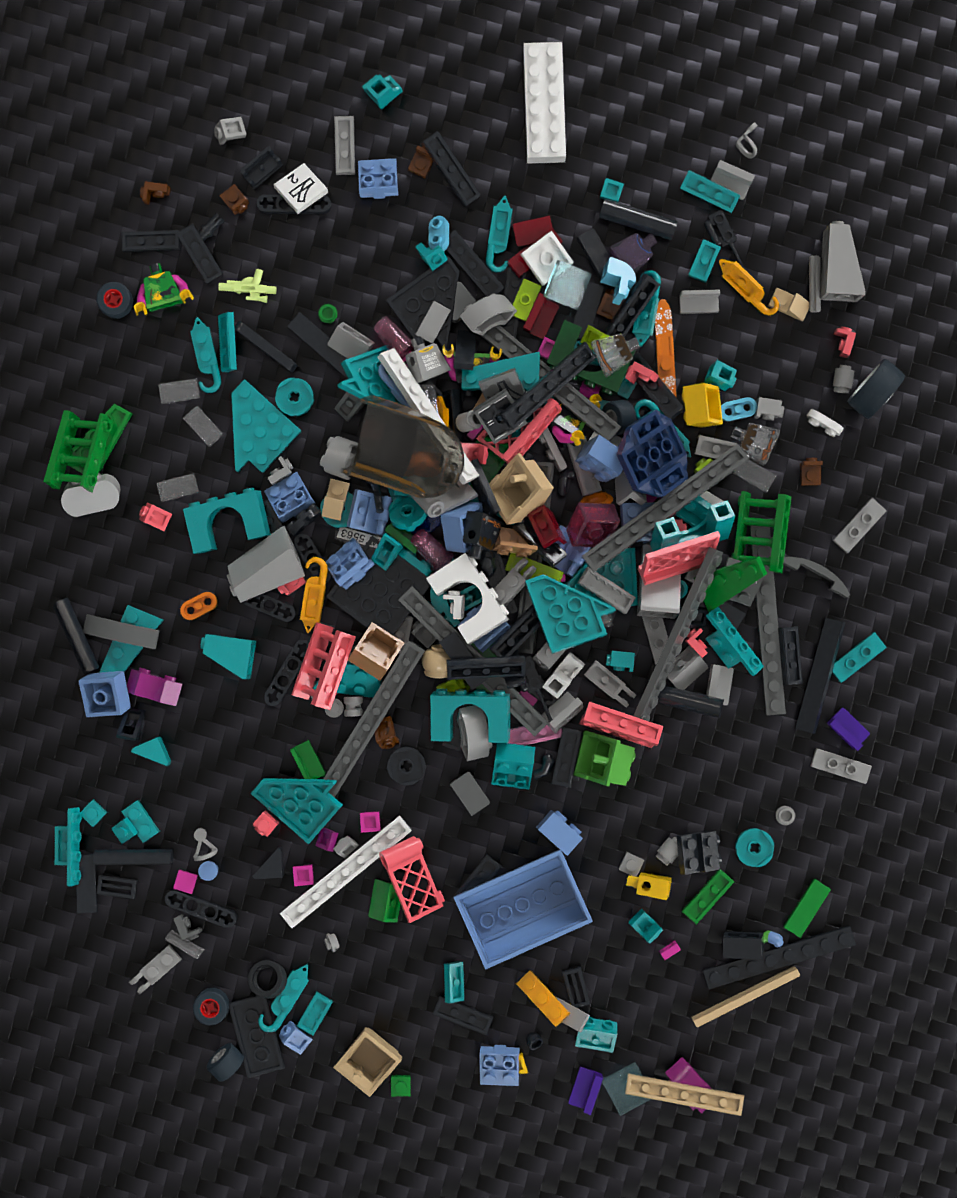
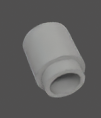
M840 365V368H835L834 392L849 394L850 389H852L855 372L851 370V366Z
M473 410L459 414L456 418L457 428L464 433L478 429L482 425Z
M668 837L657 850L656 857L667 866L678 857L677 838L675 837L672 839Z

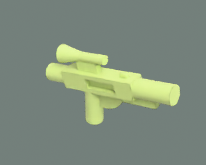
M260 269L255 270L254 277H247L242 281L227 280V283H219V291H234L237 294L250 293V296H246V300L267 303L268 297L260 296V294H276L277 287L259 285L263 271Z

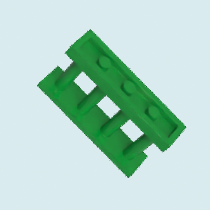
M64 410L43 482L53 489H60L63 481L80 483V486L88 492L93 493L113 421L103 413H100L98 422L80 420L73 412ZM77 429H95L93 439L75 438ZM72 446L90 447L88 457L70 456ZM67 464L85 465L83 475L64 474Z
M741 491V496L738 498L739 516L735 549L731 558L739 561L754 558L755 556L744 555L745 544L770 546L772 548L771 556L769 558L760 557L763 565H768L769 571L782 573L791 496L778 494V499L776 500L752 499L751 493ZM749 507L775 508L776 518L748 517ZM747 525L773 527L774 535L771 539L747 537Z

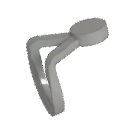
M755 122L736 141V147L748 158H753L757 154L756 145L747 136L758 126ZM742 139H745L751 145L753 153L748 152L740 143Z
M203 828L196 829L194 833V838L198 841L197 849L193 856L194 861L210 858L218 851L212 843L205 839L207 832ZM203 841L212 851L198 856Z

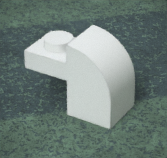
M570 652L553 671L543 685V688L558 699L585 664Z

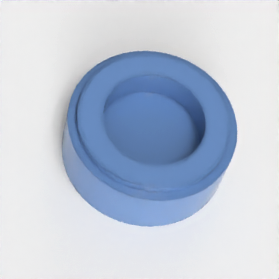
M213 861L203 862L198 869L199 876L206 881L213 880L218 874L217 864Z

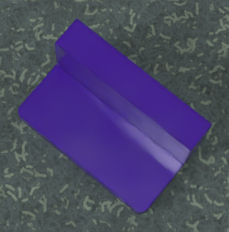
M841 708L826 723L856 751L863 746L861 743L870 735L845 708Z
M580 1067L568 1101L569 1104L582 1108L584 1113L591 1115L603 1080L602 1073Z

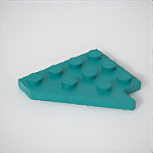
M387 345L346 359L341 363L348 380L340 382L338 384L339 388L370 404L372 398L375 397L402 406L390 392L391 389L380 378L378 372L381 364L378 356L382 352L389 350Z
M245 379L232 392L235 470L239 472L250 461L264 473L300 434L301 430Z
M627 548L596 572L636 597L631 606H637L635 548ZM585 562L566 585L606 603L577 584L586 567H589Z
M544 574L525 580L551 654L607 635L601 617L615 612V607Z
M264 778L251 793L308 844L343 805L329 793L330 789L337 783L336 780Z

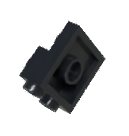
M706 830L676 836L680 874L686 875L720 869L722 857L718 853L720 838L716 831Z

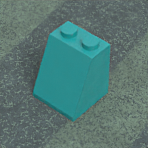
M206 634L205 638L202 637L200 648L203 649V654L240 678L251 679L256 641Z

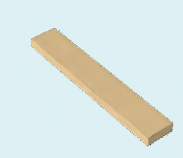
M792 966L691 1018L696 1027H699L799 977L800 973L795 966Z
M629 1073L625 1094L739 1116L742 1114L744 1095Z

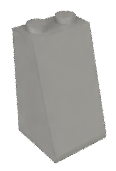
M833 221L823 231L820 299L858 302L865 296V287L850 225L844 224L843 221Z
M285 526L276 530L228 565L229 574H227L231 585L230 590L234 597H238L240 603L305 576L298 552Z
M647 542L641 548L640 565L644 562L645 554L653 552L650 546L651 542ZM681 574L644 585L640 576L637 616L675 619L680 613Z

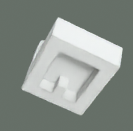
M449 590L448 594L443 595V599L454 600L451 603L450 613L453 614V619L464 618L465 595L460 594V591Z

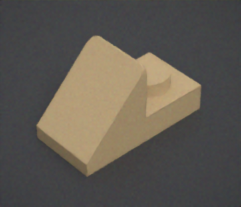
M776 288L773 296L779 301L778 311L803 322L809 310V302L798 293L792 295ZM772 298L768 305L771 308L774 307V301Z
M335 479L330 480L327 496L324 498L323 517L341 521L350 483Z

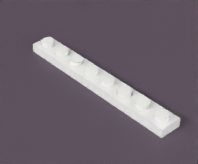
M395 348L382 352L378 359L412 410L443 424H434L418 418L462 485L476 479L479 476L478 472Z
M399 815L280 913L291 928L296 926L377 860L379 852L394 846L412 831Z

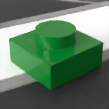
M391 1075V1096H411V1075Z

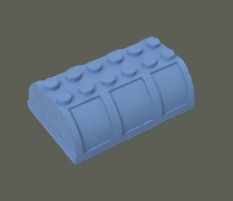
M560 849L454 896L485 970L593 922Z

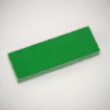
M721 869L717 870L685 906L682 912L697 925L734 881Z
M814 878L783 927L801 938L831 889Z

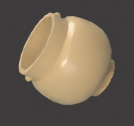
M432 645L423 654L422 666L425 669V675L428 677L447 678L446 660L451 659L441 645Z

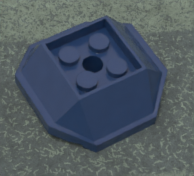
M652 410L626 428L623 438L617 447V457L632 490L659 498L664 497L688 479V472L686 471L687 453L670 418L661 414L658 410Z

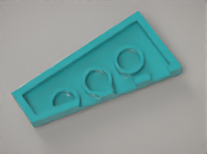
M540 351L474 366L473 370L462 369V390H481L479 381L515 368L524 390L527 391L539 381Z

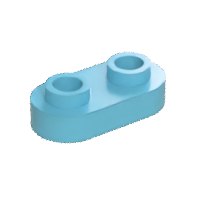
M436 216L429 223V247L431 249L439 245L445 251L449 245V223L443 216Z
M746 397L725 402L721 405L722 420L730 422L751 417L757 411L756 401ZM749 405L750 410L745 411L743 406ZM730 409L731 415H726L725 410Z

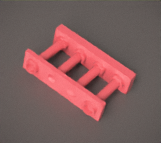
M316 622L291 695L307 700L312 696V705L331 710L356 636L336 630L334 635L332 634L333 627ZM330 641L332 644L329 653H327L326 649ZM322 660H326L323 670L320 671ZM316 678H319V682L315 690L313 689V686Z

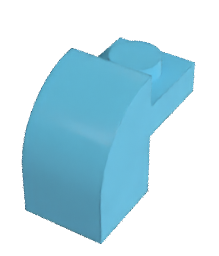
M609 257L603 268L601 283L615 287L612 303L620 305L621 301L627 298L629 291L635 284L636 276L633 269L627 263Z

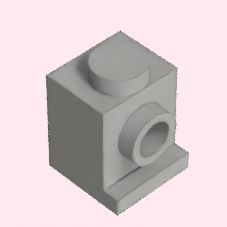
M762 397L756 400L757 411L754 414V419H758L760 416H763L762 419L765 420L783 417L784 406H781L782 401Z

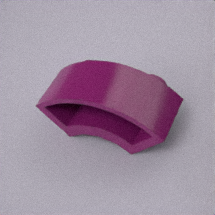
M139 668V671L131 669L127 683L128 693L176 706L182 684L175 682V677L165 675L162 678L150 674L151 670Z
M683 1057L665 1072L670 1078L668 1081L711 1089ZM697 1108L701 1113H703L706 1110L702 1108Z

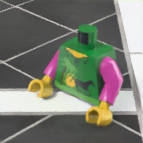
M157 263L149 266L152 276L144 278V283L140 286L134 309L137 316L140 311H144V314L147 315V309L153 312L177 304H185L186 298L190 297L193 300L194 297L185 281L178 275H172L170 271L163 272L161 264Z

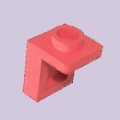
M458 442L470 462L478 459L480 464H486L488 458L487 445Z

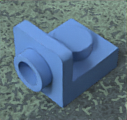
M292 1021L283 1026L279 1034L283 1044L300 1055L313 1040L310 1035L297 1028Z

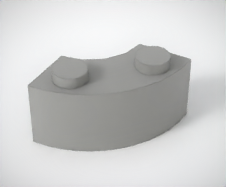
M491 294L474 304L466 306L460 318L472 332L483 335L494 326L505 325L517 310L504 295Z
M476 705L460 708L457 722L461 734L460 746L466 760L471 761L488 757L492 743H489L488 718L485 712Z

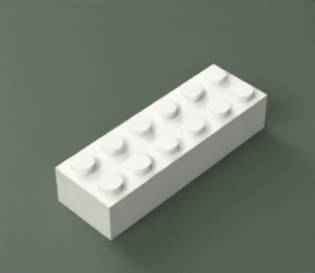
M562 42L524 43L527 163L565 162Z

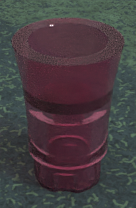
M384 317L374 326L378 337L389 350L395 348L401 359L414 349L410 341L411 339L394 322L392 323L388 317Z
M424 529L417 531L412 536L410 542L429 563L434 572H437L452 561L453 552L446 551V547Z

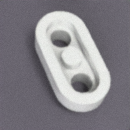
M810 409L807 414L810 424L816 427H823L825 433L832 437H835V435L840 436L844 429L840 424L816 410Z

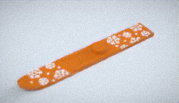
M661 299L658 303L655 320L658 376L677 398L672 315L666 300Z

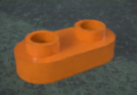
M204 592L184 602L180 608L181 615L187 620H194L214 610L218 603L217 597L211 592ZM207 598L211 599L210 605L205 604ZM189 607L194 608L193 614L188 613Z

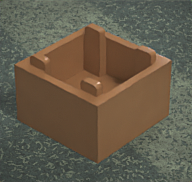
M372 622L353 650L348 661L381 681L404 645V642Z

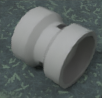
M363 696L344 697V704L346 705L344 710L345 717L363 715V709L361 708Z

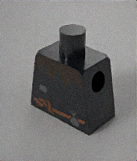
M467 511L463 543L471 546L470 558L480 560L482 550L492 551L494 549L503 524L502 522L485 513Z

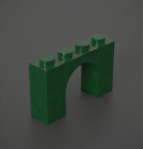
M564 320L546 362L550 369H553L574 350L582 327ZM628 347L632 357L625 365L622 363L624 359L620 360L618 357L619 351L614 350L609 366L612 368L610 364L612 361H615L617 366L612 368L615 371L610 372L609 376L604 374V369L597 372L582 370L571 380L577 381L579 379L584 381V385L594 389L596 386L602 389L601 392L606 395H617L636 350Z

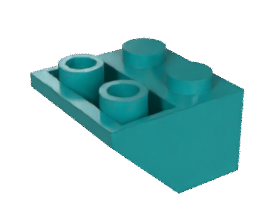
M497 743L491 784L529 789L534 765L535 747Z

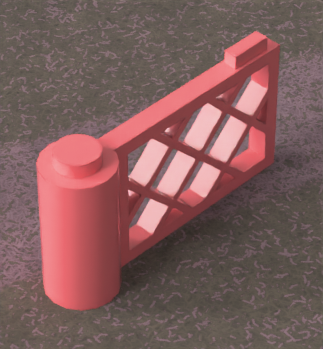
M415 836L379 852L380 860L388 872L408 923L443 907L442 902L445 901L440 890L437 891L423 858V843L420 838ZM419 859L421 864L419 873L411 871L412 863ZM398 869L405 870L402 882L396 880L394 871ZM409 872L417 875L414 886L405 883ZM421 877L428 881L426 891L417 888ZM404 885L413 888L409 899L404 898L402 895ZM416 890L425 893L421 904L412 901ZM428 895L434 896L436 905L432 907L425 906ZM411 903L419 905L420 908L418 913L411 917L409 909Z

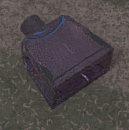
M635 233L612 245L609 252L613 258L627 263L636 275L652 258L653 252L650 248L657 241L652 234L642 239L638 233Z

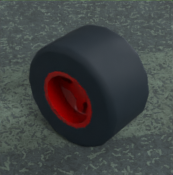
M119 282L106 283L97 293L96 301L99 309L110 318L118 319L125 317L133 307L131 292Z
M217 988L205 989L197 996L193 1004V1013L196 1019L205 1025L218 1024L225 1018L229 1010L227 995Z

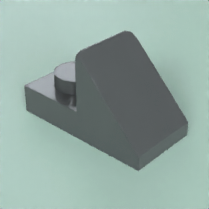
M346 392L334 409L348 422L367 402Z

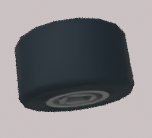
M627 400L607 402L602 409L606 415L621 426V430L616 435L624 434L626 428L636 421L634 407Z
M232 1043L225 1044L210 1058L207 1063V1069L218 1081H224L239 1069L244 1056Z

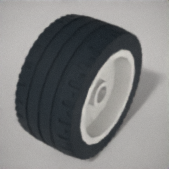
M883 359L862 381L847 402L862 416L870 419L889 400L906 376L890 361Z

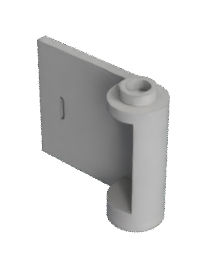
M452 468L426 481H423L418 475H412L406 479L419 486L426 495L420 493L413 485H411L412 488L404 485V489L431 518L437 517L478 497L476 491L468 483L462 485Z

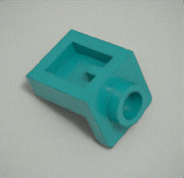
M422 242L416 246L420 256L432 271L448 260L439 245L434 249L426 248Z

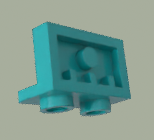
M699 496L678 511L676 516L692 527H695L706 518L709 506L712 504Z
M589 1017L582 1032H577L575 1046L613 1053L617 1038V1022Z

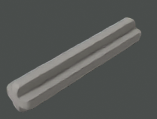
M810 256L809 310L812 313H817L821 311V258L819 256Z

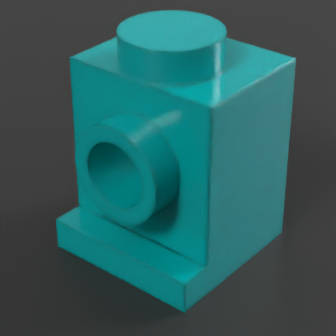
M716 360L709 367L703 383L719 386V389L726 391L734 386L737 370Z
M610 651V654L606 656V666H614L613 670L625 671L626 667L628 672H633L635 653Z

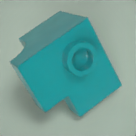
M376 74L362 86L363 90L380 109L384 108L403 92L399 84L390 75L383 78L380 74Z

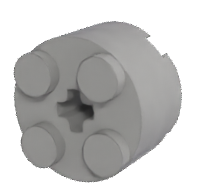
M340 436L330 437L327 442L326 453L320 460V465L324 467L326 473L349 480L351 478L348 476L350 474L354 475L358 469L356 464L359 449H362V446L357 442Z

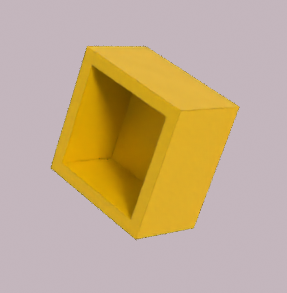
M701 383L683 387L682 400L685 403L684 420L687 422V425L703 428L723 424L719 386Z

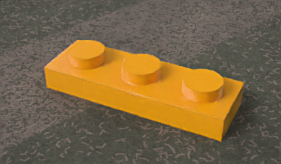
M531 970L516 983L555 1027L570 1014Z

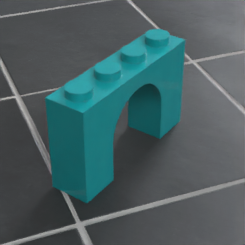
M248 488L242 490V494L236 495V492L225 494L223 499L218 500V497L206 499L207 503L200 504V502L188 504L189 507L184 508L183 511L193 554L217 550L212 523L215 515L227 507L234 508L241 514L248 540L270 536L271 532L261 491Z
M728 500L710 505L706 518L695 527L685 531L679 530L674 517L656 522L650 546L654 552L717 531L720 534L719 541L728 539L735 514Z
M436 689V692L430 695L431 741H451L453 738V715L455 709L464 704H473L480 707L488 718L489 743L509 742L510 693H505L504 690L486 693V690L467 692L465 689H457L455 692H447V689Z

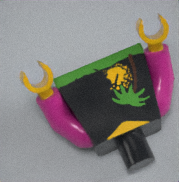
M451 344L452 349L446 351L443 345L444 358L451 369L448 371L451 380L456 381L457 385L462 386V369L454 368V346ZM494 347L491 348L490 354L475 353L473 367L499 361L502 349L500 348L499 354L493 352ZM464 390V396L475 397L476 390Z
M593 394L588 400L600 408L599 401H602V398L599 394ZM560 404L562 410L552 421L549 430L560 443H570L573 446H579L581 444L580 439H585L583 430L586 424L564 405Z

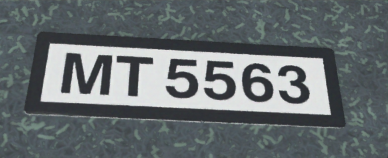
M345 527L337 528L334 539L349 542L352 538H355L360 546L364 547L372 536L379 541L383 536ZM373 541L368 549L376 550L378 544Z

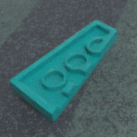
M127 605L121 619L123 623L155 630L164 621V619L130 605ZM113 640L99 673L124 671L125 673L143 647Z

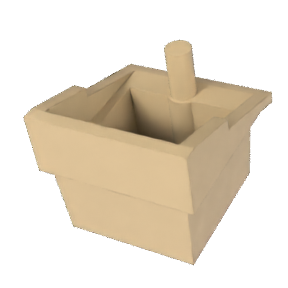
M517 453L502 472L496 475L489 483L501 509L499 514L507 525L522 522L523 518L528 517L527 514L544 505L553 490V486L534 460L525 461L520 453Z
M365 1027L333 1068L370 1097L401 1062L402 1056L373 1030Z

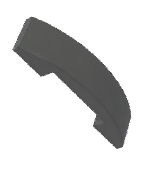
M784 557L783 565L795 571L801 565L830 581L829 590L844 598L850 596L843 582L822 565L803 558Z
M87 614L83 632L109 640L156 649L160 630Z

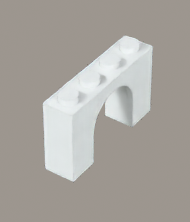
M464 553L426 579L438 596L460 583H472L479 588L482 594L481 609L474 617L457 627L467 644H472L509 620L507 617L509 612L504 604L500 605L496 600L499 596L493 587L489 589L486 582L488 579L482 571L478 572L475 567L478 565L476 560Z

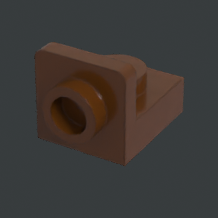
M424 146L416 147V153L408 167V171L426 178L433 160Z
M145 181L144 187H141L140 198H142L145 204H150L151 194L154 197L164 198V195L170 196L171 188L168 184Z
M235 184L220 195L234 215L237 213L241 214L248 208V199Z
M607 288L597 311V314L611 320L621 306V303L620 305L612 303L615 288H611V290Z
M806 458V461L800 463L801 486L821 485V466L823 461H817V458Z
M390 716L383 718L374 733L375 739L382 749H390L394 745L399 744V739L395 735L392 718Z

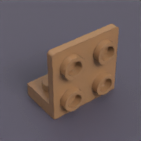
M501 527L493 550L497 551V554L500 555L515 553L516 557L527 558L528 555L530 556L537 551L538 546L529 545L514 529Z

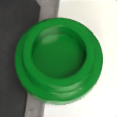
M325 304L319 309L318 315L322 322L329 324L337 319L338 312L333 305Z

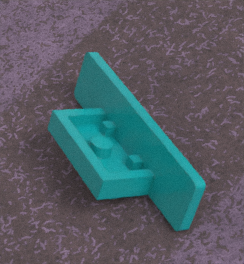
M719 607L710 611L706 617L716 628V631L705 638L728 669L742 662L752 676L756 675L764 667L760 659L754 654Z
M79 807L68 808L67 826H55V865H67V886L78 885L81 879L79 843L81 841L80 822L82 816Z

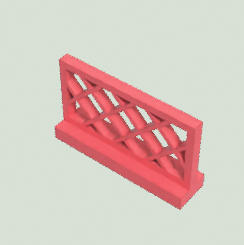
M550 398L543 408H538L532 413L534 419L521 427V434L518 437L512 438L510 434L508 439L500 440L494 444L493 441L486 442L484 440L488 435L484 429L476 439L480 443L487 445L489 450L508 464L517 453L523 456L560 413L562 408L556 400ZM508 443L509 448L502 454L499 451V444Z
M719 532L710 533L645 554L643 564L638 566V571L644 585L700 568L709 547L717 548L720 539Z
M592 702L588 703L587 709L579 722L580 725L649 748L658 745L663 730L661 725Z

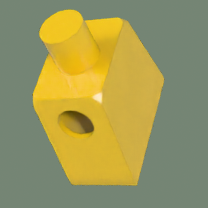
M641 872L639 877L628 875L626 887L636 888V894L667 900L672 877ZM645 881L650 883V888L644 886Z

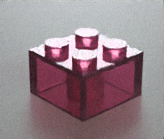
M578 503L566 528L571 545L574 547H595L616 531L620 518L614 504Z

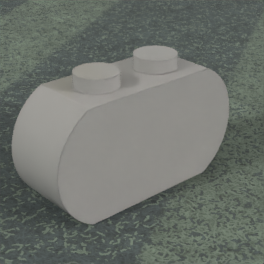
M98 473L93 493L81 487L80 483L68 482L61 498L62 507L68 514L74 517L112 509L119 501L120 484L112 475H101L100 473Z

